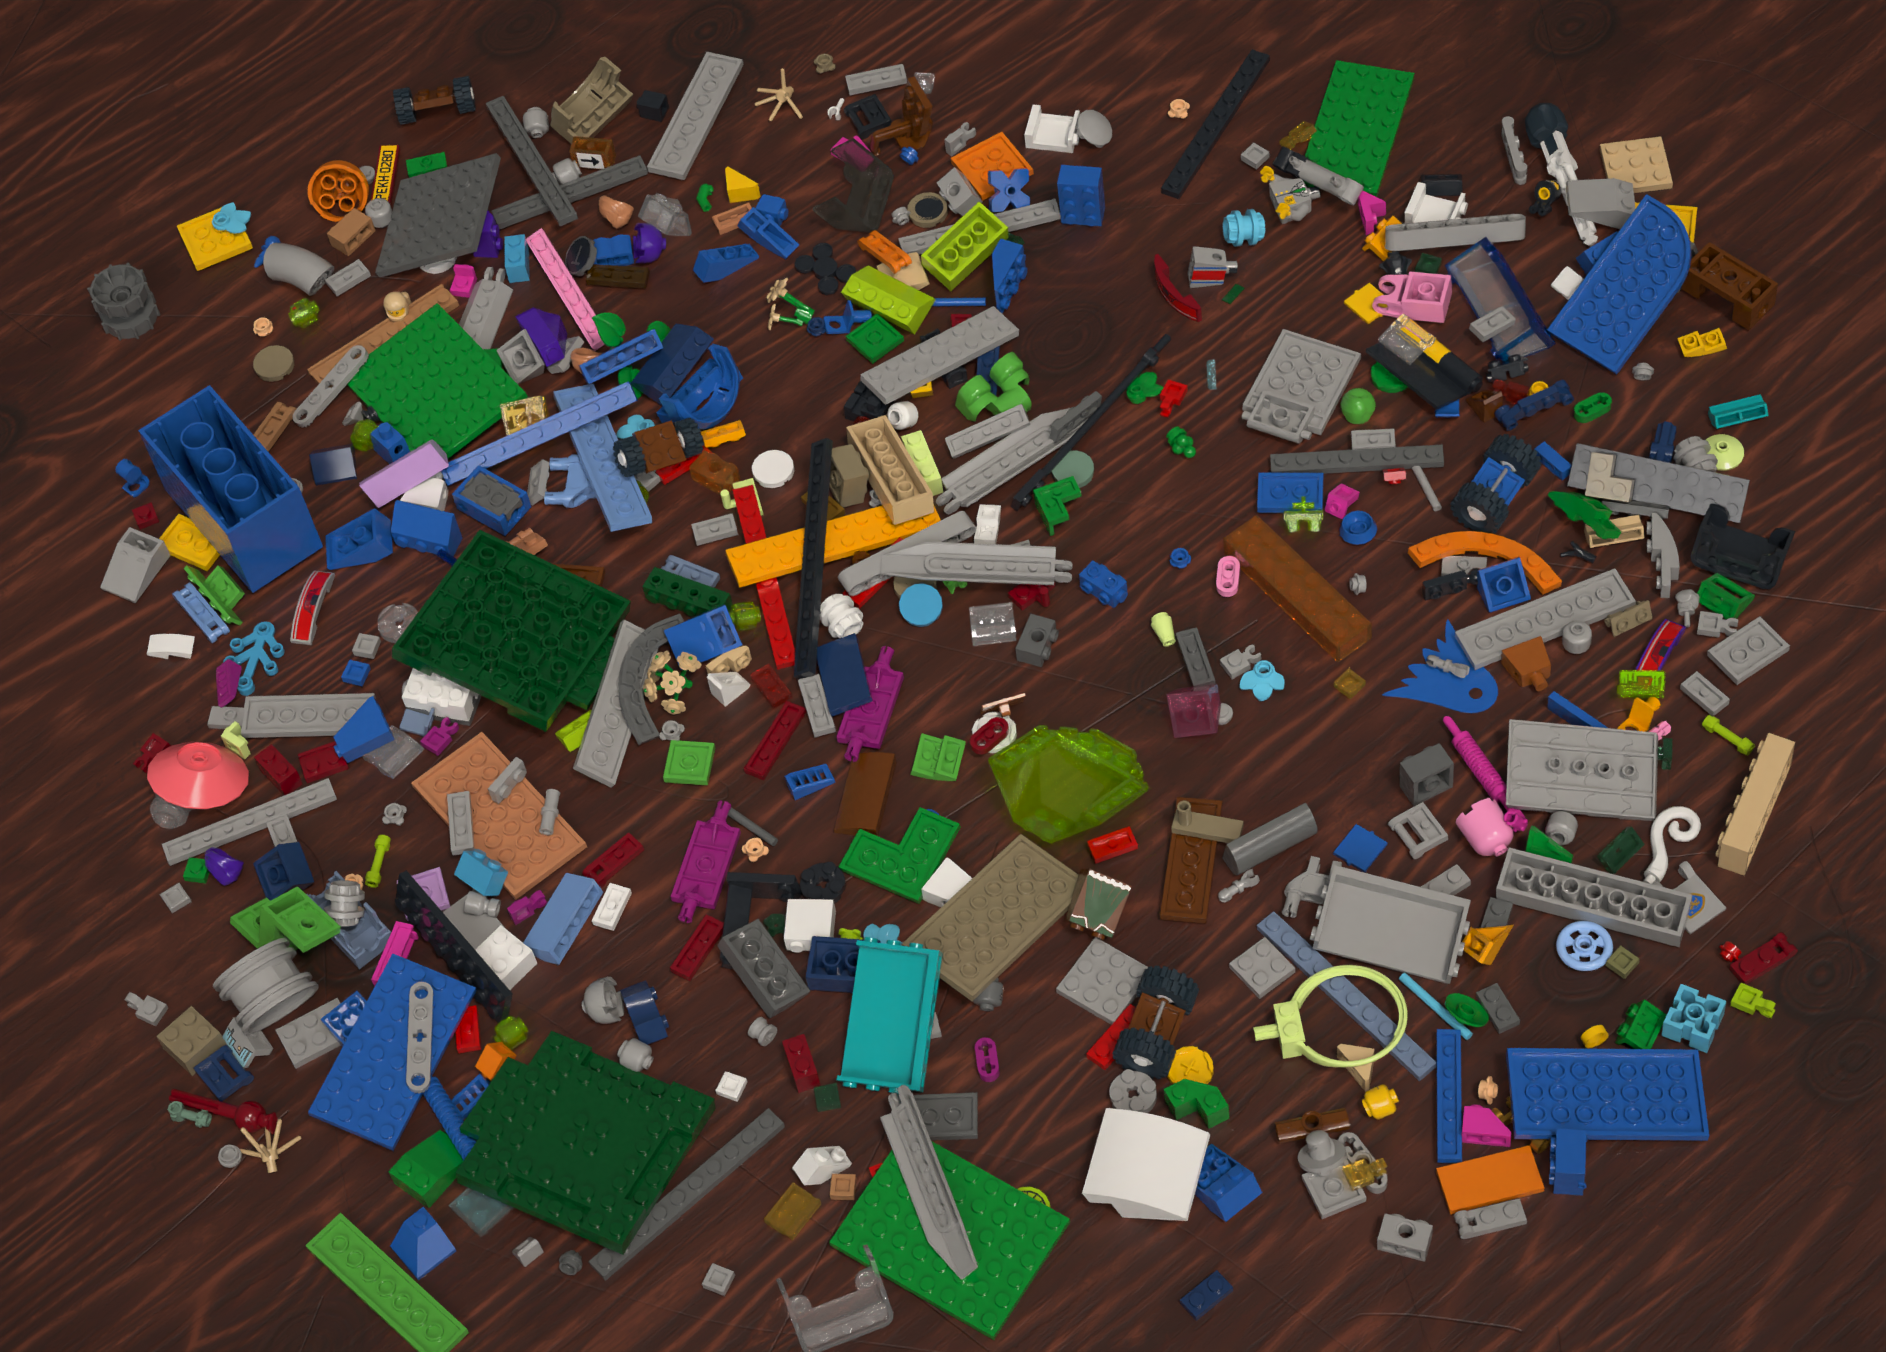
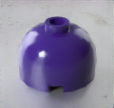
M636 223L634 230H638L637 236H633L634 258L638 257L635 262L651 263L660 257L662 250L666 249V239L662 238L661 231L653 224Z

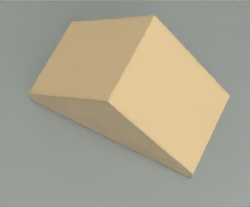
M1346 1044L1337 1046V1057L1340 1061L1361 1060L1374 1055V1049ZM1374 1062L1361 1066L1346 1067L1365 1092L1369 1090Z

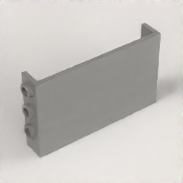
M1334 865L1329 885L1324 884L1321 898L1325 899L1324 905L1318 906L1315 918L1319 919L1318 927L1313 926L1310 940L1314 941L1313 949L1450 984L1452 977H1457L1460 964L1456 963L1457 955L1462 956L1465 943L1461 942L1462 934L1467 935L1470 922L1466 921L1471 900Z

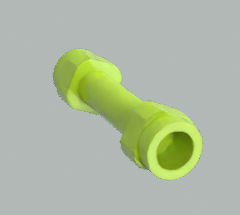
M1708 715L1704 719L1702 726L1710 733L1715 731L1736 745L1737 751L1748 756L1753 751L1755 744L1746 737L1740 738L1719 724L1720 720L1715 716Z
M379 835L375 841V857L371 871H367L365 877V885L371 888L378 887L381 880L380 868L385 851H389L391 841L390 837L386 835Z

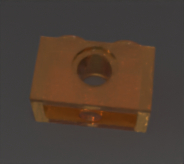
M705 450L689 467L692 480L721 495L722 490H728L730 493L733 490V483L740 482L738 468L735 464L728 463L717 454H711Z

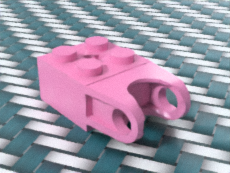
M1409 272V275H1385L1380 278L1379 289L1389 295H1382L1374 299L1372 306L1377 313L1401 319L1410 318L1418 321L1444 323L1452 295L1451 275ZM1390 282L1394 286H1386L1383 283ZM1378 303L1386 304L1388 307L1382 308Z

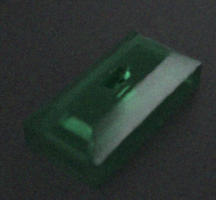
M1632 826L1626 827L1597 857L1610 874H1615L1645 844Z

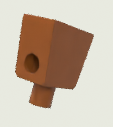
M1541 636L1502 650L1501 663L1519 686L1525 687L1533 684L1536 691H1542L1548 686L1546 679L1550 677L1551 664Z

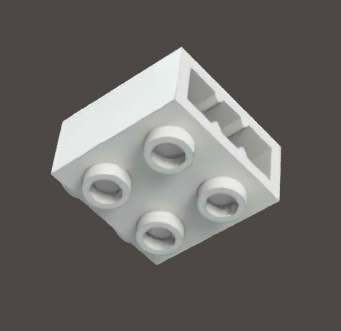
M788 899L784 942L787 950L792 952L810 951L812 936L834 937L836 909L833 900Z

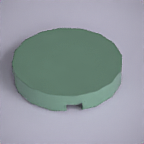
M1069 451L1052 470V476L1055 482L1074 476L1079 488L1092 480L1094 463L1091 457L1084 452Z

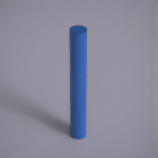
M935 298L936 300L932 305L986 306V298Z

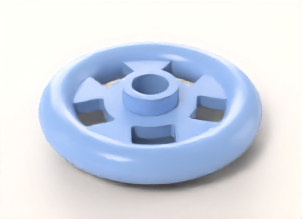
M1577 921L1561 930L1557 937L1556 949L1560 959L1567 966L1579 971H1592L1606 964V961L1613 952V942L1610 934L1601 925L1590 921ZM1578 931L1580 936L1573 940L1570 935ZM1591 931L1599 936L1596 940L1588 935ZM1582 945H1586V946H1588V948H1587V949H1584V948H1581V946H1582ZM1573 946L1575 953L1568 954L1566 947ZM1596 946L1603 948L1601 955L1595 953ZM1579 957H1590V961L1582 962Z

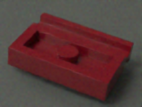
M336 741L298 754L307 784L349 769L344 757L339 758L334 749V746L337 745Z

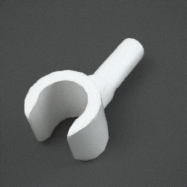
M840 98L836 107L833 106L828 109L829 119L834 114H836V120L841 119L840 108L844 103L843 98Z

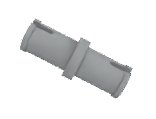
M548 789L546 791L545 804L541 808L542 820L539 832L543 835L553 834L555 818L559 814L557 806L560 792L555 789Z

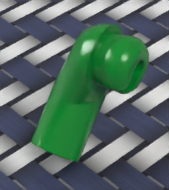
M706 183L700 186L696 197L704 212L712 208L707 197L712 195L714 191L713 186Z

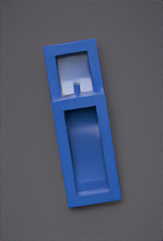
M754 207L740 219L737 225L757 243L784 259L799 247V244L771 218L767 220Z

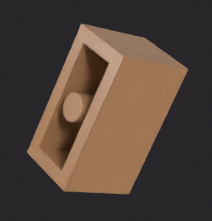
M353 208L330 229L327 235L332 247L349 256L375 232V228L370 217Z

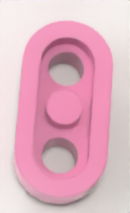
M1226 556L1218 562L1216 588L1221 596L1230 597L1238 591L1240 563L1237 558Z

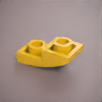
M1720 328L1699 335L1698 331L1677 338L1684 357L1702 356L1727 349Z

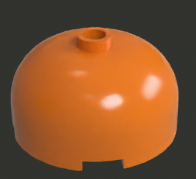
M334 160L321 165L312 175L308 185L310 204L320 213V216L334 222L344 218V216L332 215L327 210L334 206L336 200H339L341 210L349 212L354 208L357 199H359L360 204L357 210L362 212L369 197V185L364 173L354 164L342 160ZM345 198L350 199L353 204H352V205L346 204V202H345L344 199H345Z

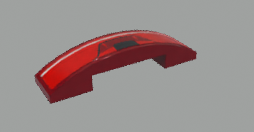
M1156 254L1154 258L1155 276L1163 297L1183 316L1196 322L1202 321L1200 305L1191 294L1182 297L1170 282L1168 265L1159 254Z

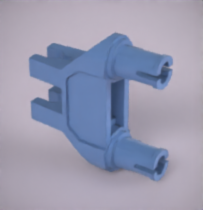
M571 454L568 458H550V471H568L566 489L563 492L545 491V505L558 504L564 505L566 508H574L590 498H596L577 454Z

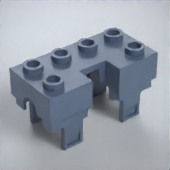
M335 871L334 876L328 879L329 882L326 884L325 890L329 889L331 882L345 879ZM325 890L317 896L306 894L322 910H324V907L331 905V901L324 898ZM367 902L364 903V916L360 918L357 925L341 926L340 933L330 938L359 969L384 951L391 931L379 920L376 912Z

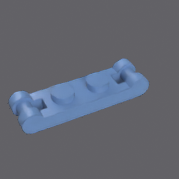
M190 582L184 585V589L172 593L176 602L181 605L211 643L217 641V638L222 634L226 635L230 632L227 625ZM217 625L218 627L213 631L210 629L213 626Z

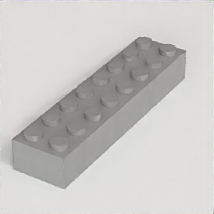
M1513 848L1508 849L1496 888V899L1577 921L1594 922L1603 928L1680 947L1692 904V894Z

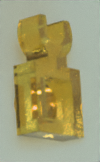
M1303 121L1288 132L1289 136L1282 138L1279 143L1281 146L1291 150L1295 147L1296 143L1309 140L1311 135L1317 130L1313 124Z

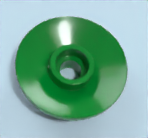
M1452 993L1446 997L1445 1006L1459 1023L1473 1027H1483L1487 1024L1489 1020L1488 1013L1476 1000L1459 993Z

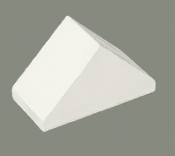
M737 672L709 673L707 676L711 694L725 707L750 687V684Z

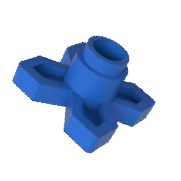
M1014 169L1009 178L1001 170L988 171V183L994 187L995 192L989 199V211L1003 212L1009 203L1015 209L1030 205V197L1020 190L1029 181L1028 169Z

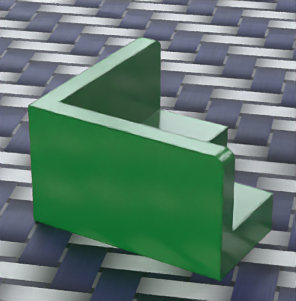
M1074 476L1033 490L1035 506L1050 536L1054 535L1053 525L1069 520V514L1063 503L1082 497Z

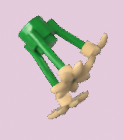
M788 278L775 282L774 287L770 288L771 292L767 295V301L770 303L776 297L783 298L797 307L794 314L797 319L783 317L780 314L774 313L776 304H773L768 322L769 330H771L772 321L779 322V320L795 323L799 326H802L803 323L808 325L815 312L814 309L803 304L787 292L788 290L784 287L787 284Z

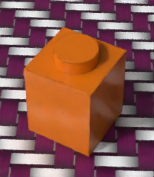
M502 1042L486 1044L475 1067L482 1072L485 1078L492 1080L507 1057L515 1060L517 1055Z

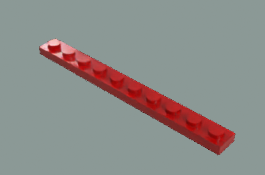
M749 485L733 489L746 544L766 539L754 486ZM777 577L757 582L756 586L777 670L794 666L795 648Z

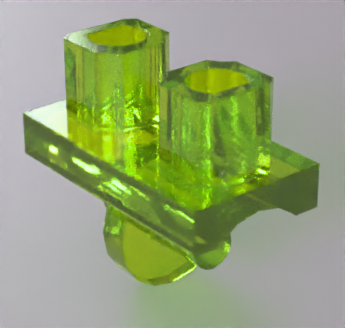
M1301 496V503H1293V509H1301V511H1284V521H1286L1289 532L1300 531L1299 520H1308V531H1320L1323 510L1306 511V509H1314V502H1306V496Z

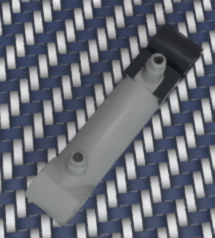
M1284 146L1281 147L1272 163L1277 169L1329 192L1353 206L1364 189L1358 182L1334 173Z

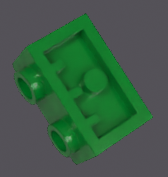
M1644 999L1636 1004H1631L1626 1011L1628 1017L1616 1032L1618 1034L1615 1041L1616 1044L1627 1043L1634 1049L1652 1048L1667 1014Z

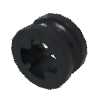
M368 406V409L366 411L362 410L361 413L365 421L372 427L374 422H379L380 419L374 408Z

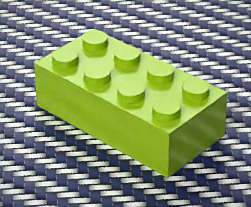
M978 202L921 255L922 266L947 289L952 291L993 253L1000 239H1008V227L983 204Z

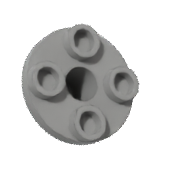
M1315 1130L1309 1133L1306 1137L1307 1145L1298 1154L1300 1167L1305 1171L1317 1173L1319 1176L1329 1175L1332 1169L1338 1167L1347 1159L1343 1143L1336 1139H1331L1328 1133L1323 1130Z

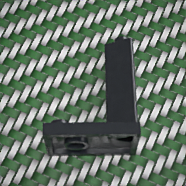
M727 872L726 881L729 887L722 937L749 924L752 898L781 899L783 902H788V899H801L802 892L796 876ZM720 952L722 967L733 969L723 953Z

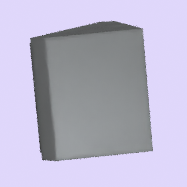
M528 1237L512 1250V1253L524 1267L544 1253L539 1242L532 1237Z

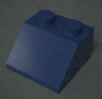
M299 842L278 844L253 863L265 896L270 901L297 886L303 891L314 883L312 873Z

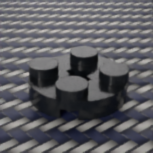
M833 862L818 863L802 872L800 888L804 899L833 900L835 904L840 900L841 894L846 889V881L843 872ZM822 881L828 882L825 888L817 885Z

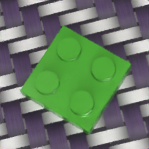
M671 740L663 776L664 782L708 785L715 753V744Z

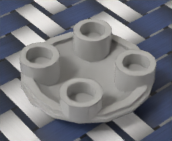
M1085 110L1079 115L1076 133L1081 139H1086L1098 148H1102L1111 140L1112 128L1105 116L1094 110Z

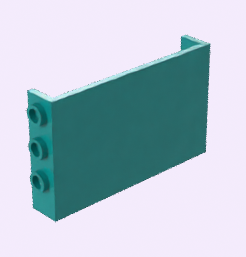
M864 937V941L857 940L856 945L859 946V954L841 1076L837 1075V1080L843 1082L844 1087L857 1088V1084L866 1085L867 1090L880 1091V1087L889 1088L890 1093L895 1092L899 1094L898 1088L901 1085H906L910 1091L923 1093L943 953L939 950L924 949L923 944L910 943L908 947L900 946L901 942L887 940L886 944L877 943L878 939Z

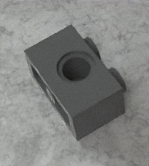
M1030 614L1015 648L1017 661L1039 667L1043 666L1044 661L1050 657L1052 643L1056 642L1059 630L1056 629L1055 620Z

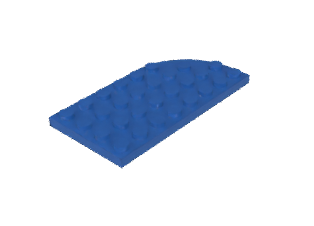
M1646 194L1547 329L1548 333L1617 375L1676 295L1687 277L1691 263V243L1686 228L1676 213Z

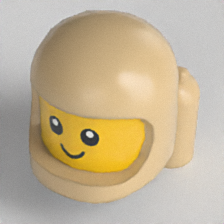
M395 291L385 296L383 304L388 318L392 321H402L408 314V305L411 304V300L407 292L400 293Z

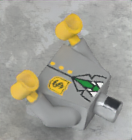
M1264 166L1260 171V174L1263 175L1261 180L1265 183L1270 182L1269 196L1282 224L1292 220L1301 221L1311 212V200L1320 198L1319 188L1316 186L1306 188L1303 180L1300 178H1283L1274 174L1273 169L1269 166Z

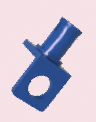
M847 300L843 316H824L826 333H850L853 323H864L872 315L871 310H853L851 300ZM832 321L838 322L840 327L837 329L832 328L829 323Z

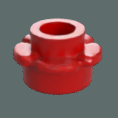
M1726 941L1723 946H1719L1721 949L1719 954L1728 962L1739 960L1738 957L1742 952L1734 944Z

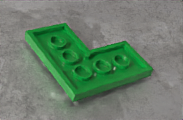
M919 807L899 845L859 829L840 863L839 869L920 904L923 898V886L941 865L961 826L955 821Z

